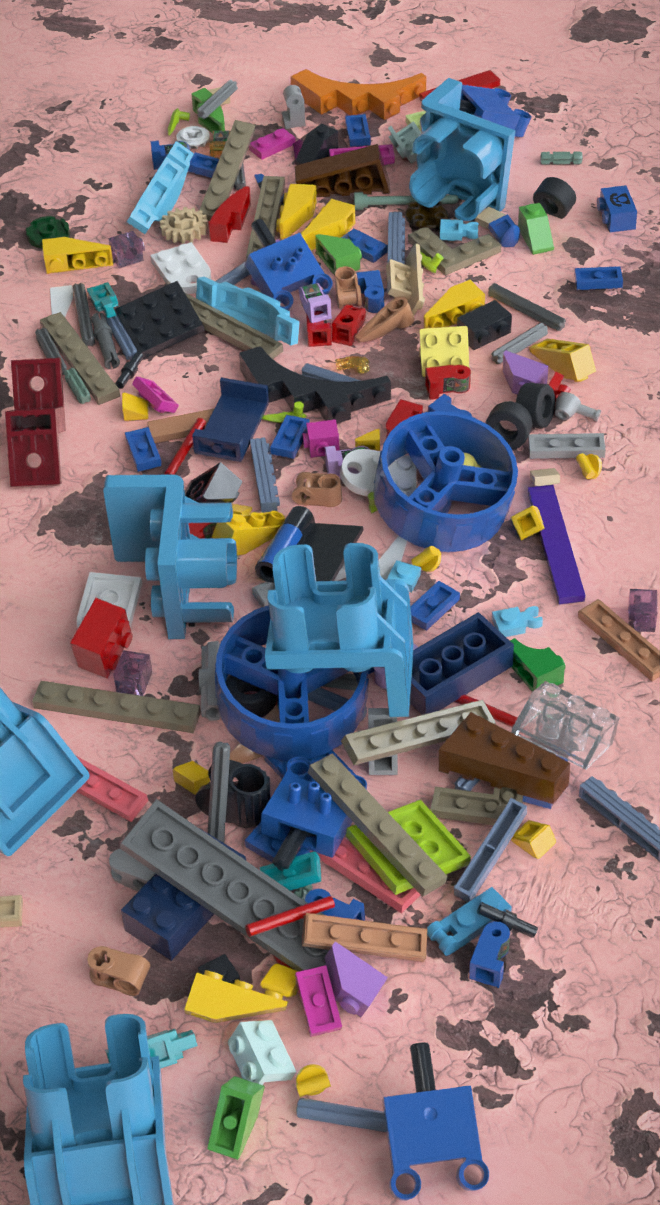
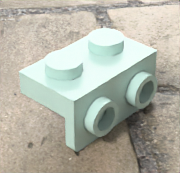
M414 121L397 133L392 126L388 127L392 134L389 136V139L402 159L407 157L411 164L415 162L418 154L412 151L413 143L422 133Z
M248 1021L238 1024L228 1040V1046L241 1072L242 1079L261 1085L264 1082L292 1080L297 1071L273 1021Z

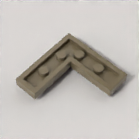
M422 228L408 234V242L413 246L415 243L419 244L420 251L427 257L432 259L436 253L443 256L444 259L437 269L445 276L501 252V244L490 234L481 236L453 249L446 245L429 228Z
M435 786L430 810L437 818L494 826L510 798L523 803V795L517 794V790L508 787H502V789L494 787V793L487 794Z

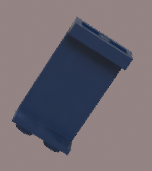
M221 377V397L205 429H195L192 435L194 454L242 462L250 445V439H253L269 405L268 385Z

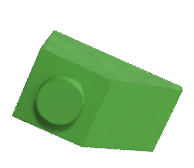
M536 203L519 207L518 227L531 253L534 255L553 251L554 244L549 220L542 205Z
M322 234L315 235L316 254L334 276L335 271L343 266L351 267L354 271L360 270L362 253L359 247H356L350 239Z
M236 1076L222 1085L207 1150L237 1160L241 1157L258 1118L265 1088L264 1085Z

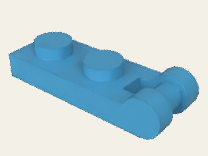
M493 887L441 921H435L427 927V936L431 941L438 942L439 949L444 955L448 956L482 934L487 924L495 922L477 914V909L481 902L501 911L504 909L512 910L509 903ZM451 931L454 936H448L447 933Z

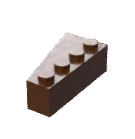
M378 144L295 166L296 184L316 185L317 197H330L331 194L350 196V193L363 192V194L372 195V192L390 194L389 177Z
M472 712L438 749L439 772L449 774L452 771L462 774V778L474 781L476 778L490 782V786L502 789V787L515 789L519 795L554 804L569 785L570 762Z

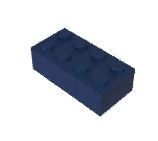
M477 612L413 650L410 704L421 715L440 711L458 700L462 695L468 694L513 666L514 644L483 615Z
M211 836L212 838L226 846L228 849L239 855L241 858L246 860V856L234 850L233 848L221 842L220 840L216 839L215 837ZM157 874L121 909L125 931L171 961L214 915Z

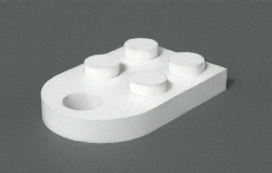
M192 242L150 255L152 264L165 283L168 285L178 281L183 291L187 294L196 293L197 278L204 276L211 279L210 267Z
M357 449L345 456L340 468V477L349 490L363 496H368L370 492H373L374 479L381 451ZM404 455L395 460L388 467V470L399 489L409 497L416 490V466L409 455ZM347 468H355L359 473L353 474Z
M89 572L77 615V627L79 628L94 599L98 598L124 608L131 628L142 587L141 577Z

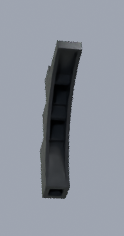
M261 346L239 353L240 370L246 381L268 385L269 403L284 398L292 411L294 403L301 402L304 404L303 413L318 409L325 421L336 420L338 424L350 420L351 412L391 400V380L387 375L363 381H327L307 377L283 367L273 360Z

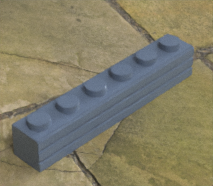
M389 212L388 261L392 259L405 264V252H402L405 251V218H402V212Z
M265 437L250 439L261 512L277 511V506H280L279 496L276 497L278 489L277 486H274L276 478L275 475H272L274 473L273 464H270L272 463V456L268 454L270 452V445L266 443Z
M591 776L580 785L579 797L660 862V829L656 824L649 822L641 812L634 810L630 803L619 798L617 793L609 790L601 780Z
M510 798L503 812L454 886L455 896L466 902L474 899L527 815L526 805Z

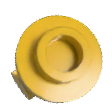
M583 453L576 456V461L582 470L583 476L586 479H596L602 469L599 456L595 454L585 456Z
M429 546L412 558L411 562L413 565L421 567L425 572H432L440 564L441 552L438 548Z
M310 1064L304 1066L296 1075V1087L300 1097L318 1095L326 1088L331 1087L327 1071L320 1065Z

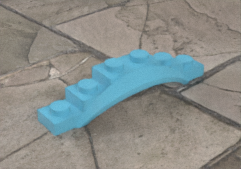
M177 141L175 142L126 221L143 234H146L153 221L160 222L163 215L168 216L167 211L173 209L181 193L190 166L189 161L194 154Z
M204 276L197 278L196 298L268 335L276 341H282L289 345L298 344L299 321L290 317V311L280 307V301L250 287L241 289L228 282L219 284Z

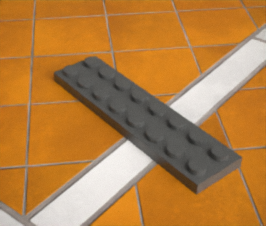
M156 799L121 842V850L294 970L300 972L327 966L325 956L329 950L302 946L304 918L249 937L245 925L308 903Z

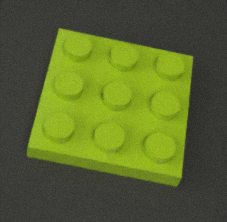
M422 800L388 812L445 874L469 865L471 855ZM356 824L347 827L346 837L395 895L414 888Z

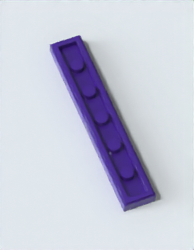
M554 485L528 487L531 506L538 507L544 529L539 531L558 604L585 602V591Z

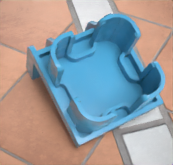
M448 78L422 100L421 108L426 111L420 118L422 134L415 139L412 150L413 153L418 154L416 157L418 169L410 177L409 189L412 197L419 204L426 207L435 206L447 194L457 195L459 199L465 200V202L455 210V217L463 221H471L487 207L500 212L505 208L516 130L460 111L462 82Z
M178 475L106 476L103 493L114 558L118 562H145L147 581H160V585H153L151 589V612L153 618L165 617L168 639H185L187 623L233 622L234 607L230 602H189L190 588H224L237 581L236 541L231 538L200 539L190 534L189 523L230 522L233 518L232 503H198L186 497L183 479Z
M348 543L344 546L346 581H316L313 551L309 545H292L281 549L273 560L275 590H268L271 619L265 650L267 669H286L291 673H306L313 668H344L350 672H363L371 667H385L389 716L409 717L414 642L408 585L402 580H384L380 576L378 552L368 544Z
M0 687V852L6 856H11L89 779L90 774L44 716L12 702Z
M117 1014L106 1018L105 1032L110 1056V1063L75 1068L69 1029L64 1023L40 1027L31 1032L26 1038L25 1055L29 1074L23 1075L27 1102L24 1170L30 1205H174L166 1155L159 1056L150 1057L146 1025L141 1017L133 1014Z

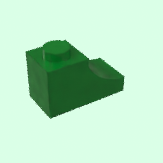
M516 638L510 640L514 644L513 666L511 668L535 696L564 683L565 662L550 647L535 649L520 643Z

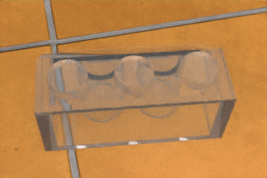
M545 681L531 693L511 733L587 770L613 745L620 717L610 713L605 708L598 707L585 701L580 696L573 695L559 686Z

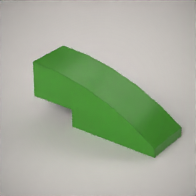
M205 87L191 93L193 111L198 114L197 109L213 95ZM221 105L206 119L198 117V123L213 134L214 130H225L224 114Z

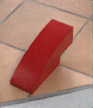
M245 186L235 192L215 211L209 222L210 241L228 243L232 230H242L251 206L250 186Z

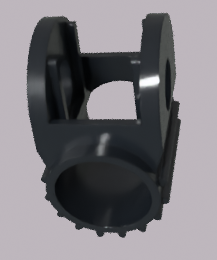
M230 760L226 823H235L242 828H256L261 823L262 812L271 799L270 777L266 775V771H263L258 766ZM211 764V766H210V768H209V770H208V776H209L210 781H211V768H212V764ZM210 784L200 787L195 796L198 808L209 816Z

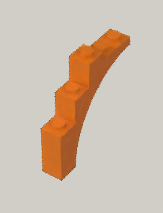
M308 69L290 76L291 85H296L300 88L304 103L321 115L338 107L350 116L359 115L370 110L383 120H386L400 113V106L419 98V93L426 91V75L423 73L402 80L378 84L339 82L319 76Z

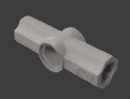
M218 641L208 642L205 646H202L201 651L202 669H199L201 715L209 721H216L221 718L215 693V663L220 646Z

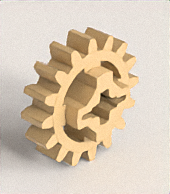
M184 207L183 210L175 208V212L167 211L168 216L163 215L160 221L162 236H166L167 241L173 239V243L179 241L184 244L188 240L193 243V239L200 240L201 235H206V230H208L206 214L203 215L202 210L196 212L194 207L191 209Z

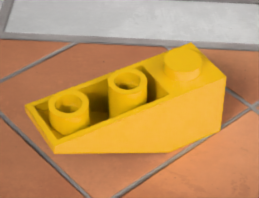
M290 184L288 192L284 193V205H281L280 208L281 219L278 218L276 223V231L280 232V240L290 237L314 216L317 205L316 185Z
M331 199L326 206L322 207L320 213L301 232L311 251L316 249L315 235L322 234L341 238L355 225V205Z
M68 237L42 240L47 274L113 266L111 245Z
M471 280L450 287L424 315V328L450 327L457 324L458 317L485 305V294Z
M278 511L233 514L230 522L216 524L212 538L234 539L237 546V555H245L272 540L286 518Z
M205 970L204 975L196 973L184 1009L185 1014L209 1022L220 1023L286 1011L288 1001L282 1000V994L275 991L265 990L264 994L253 991V985L235 980L234 984L222 981V975Z

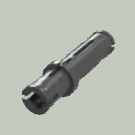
M95 313L91 317V322L94 326V337L99 342L106 368L111 369V362L113 369L119 366L120 360L112 340V329L108 326L106 316L103 313H100L101 319H99L98 313Z

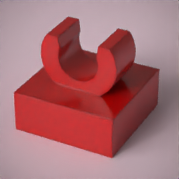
M557 371L548 384L554 391L555 402L560 393H569L571 390L569 386L560 384L564 375Z

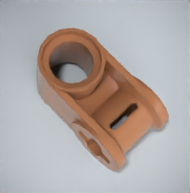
M348 266L338 268L335 271V291L338 308L341 309L346 304L362 306L361 290L354 269Z
M310 472L298 474L296 478L297 487L292 492V499L295 503L303 506L335 507L342 502L341 482L336 474Z
M106 946L95 947L87 957L88 966L90 967V979L95 985L113 989L130 996L139 994L150 969V963L142 956L132 953L128 954Z

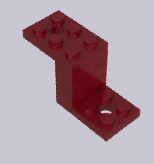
M61 358L11 360L14 410L5 411L10 487L62 484L58 434L66 431ZM36 376L44 380V387L40 391L34 390L31 386V381ZM31 453H36L40 456L41 464L38 467L29 465L28 456Z

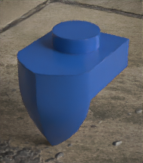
M508 214L489 223L488 229L502 247H514L518 243L520 228L515 225Z

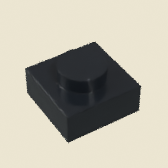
M226 954L198 967L199 974L204 975L205 970L222 975V981L234 984L235 980L241 981L240 975Z

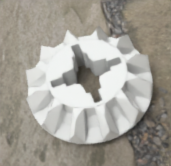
M199 126L186 127L176 135L177 142L184 141L188 143L190 149L205 147L210 137L209 131Z

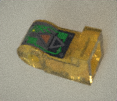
M213 130V139L210 141L209 146L211 157L217 158V155L222 154L230 130Z

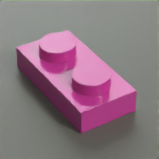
M282 128L251 142L249 149L263 160L293 146V143L296 141L292 134Z
M135 377L132 385L139 391V396L152 403L151 407L160 413H164V411L176 412L179 404L153 380Z
M327 966L296 972L295 979L310 1037L341 1030L342 1023Z

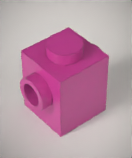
M336 420L306 423L307 433H303L304 448H309L310 458L325 456V447L335 446L336 451L340 450Z

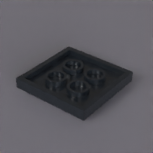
M178 281L115 309L137 352L142 353L144 358L205 331L200 318Z

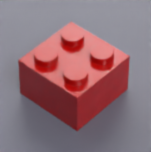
M94 599L70 642L79 668L107 679L111 671H115L118 668L121 659L120 655L124 648L127 649L130 646L133 638L126 610L104 600Z

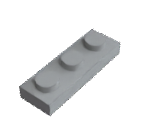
M604 433L529 434L528 437L530 459L576 458L577 455L582 453L585 456L595 454L599 458H605Z

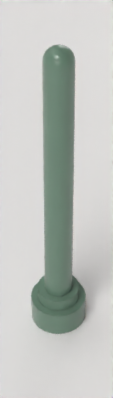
M354 192L355 210H363V208H368V205H408L410 202H417L412 196L368 197L363 192ZM446 195L440 201L442 204H455L459 198L457 195Z

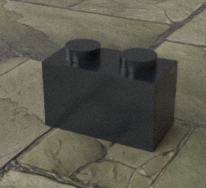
M496 300L457 318V326H467L468 346L472 350H476L511 333L512 314Z

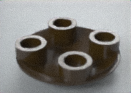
M441 201L433 207H426L418 202H410L405 212V218L413 226L430 229L440 227L441 219L448 220L449 214L442 207Z

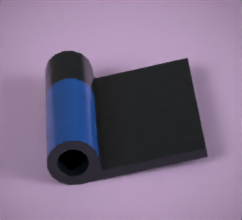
M295 506L291 509L257 562L255 572L260 579L274 583L273 560L275 555L281 549L288 546L309 545L313 551L316 581H334L344 565V546L348 543H357L364 531L363 526L315 523L314 516L308 508Z

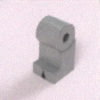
M296 85L287 86L283 91L287 111L282 112L285 129L306 126L305 105L301 90Z
M121 849L115 850L109 857L113 879L135 891H139L156 874Z

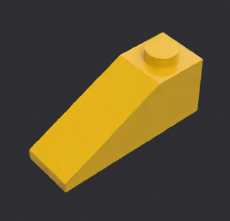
M547 338L529 347L533 355L555 372L557 371L564 375L565 379L581 382L586 380L588 375L596 372L589 344Z

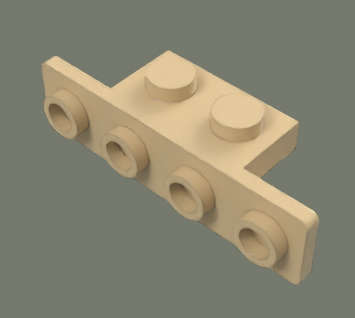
M416 243L406 258V265L392 259L386 265L387 294L394 298H406L413 315L416 314L417 310L422 309L425 302V297H423L424 283L422 282L423 268H421L422 254H420V245Z

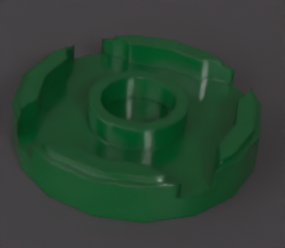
M55 216L37 218L30 223L31 226L29 228H26L27 241L37 248H43V239L69 238L70 236L69 224L65 219H55Z

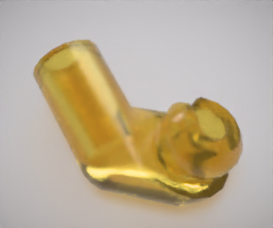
M348 356L335 359L337 371L357 367V372L362 374L370 370L368 365L370 362L366 357Z

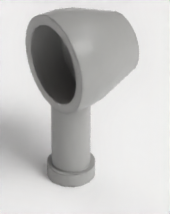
M568 392L560 393L555 404V415L562 420H568L575 413H579L597 422L601 414V410L581 404L577 396Z

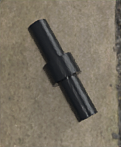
M136 352L130 362H126L121 369L122 374L115 382L119 389H123L128 380L132 379L137 373L138 366L144 358L142 353Z
M483 902L480 903L477 909V914L505 924L509 931L513 929L531 938H534L538 931L537 926L517 918L516 913L507 909L501 911Z

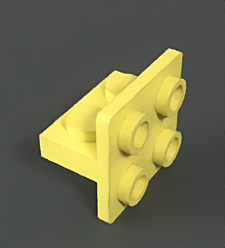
M467 326L420 329L419 357H421L423 377H425V368L446 365H465L469 367Z

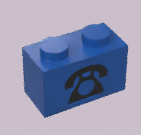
M627 185L601 188L600 197L597 198V209L602 212L603 224L607 225L609 232L635 230L637 209Z

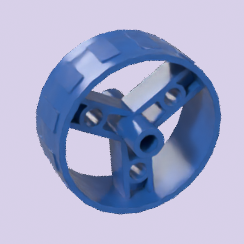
M433 411L414 415L400 422L389 433L383 444L374 479L375 505L388 527L401 538L422 548L434 546L441 552L469 550L490 540L504 523L510 510L517 484L518 467L516 458L510 445L497 431L474 417L448 411ZM464 453L472 455L477 464L482 468L463 465L465 460ZM406 454H409L424 479L409 497L399 489L388 470V467L395 460ZM453 501L491 506L485 510L470 514H448Z
M269 605L248 613L228 630L220 643L216 656L215 693L221 719L229 733L243 746L253 752L280 760H290L294 757L311 759L326 754L342 745L341 740L346 734L354 733L362 720L368 698V670L353 672L358 687L352 697L340 709L326 717L309 722L308 693L349 671L344 668H313L309 673H291L286 669H267L265 661L266 648L262 646L267 644L271 619ZM230 674L278 695L279 722L261 718L245 709L233 698L225 684L227 676Z

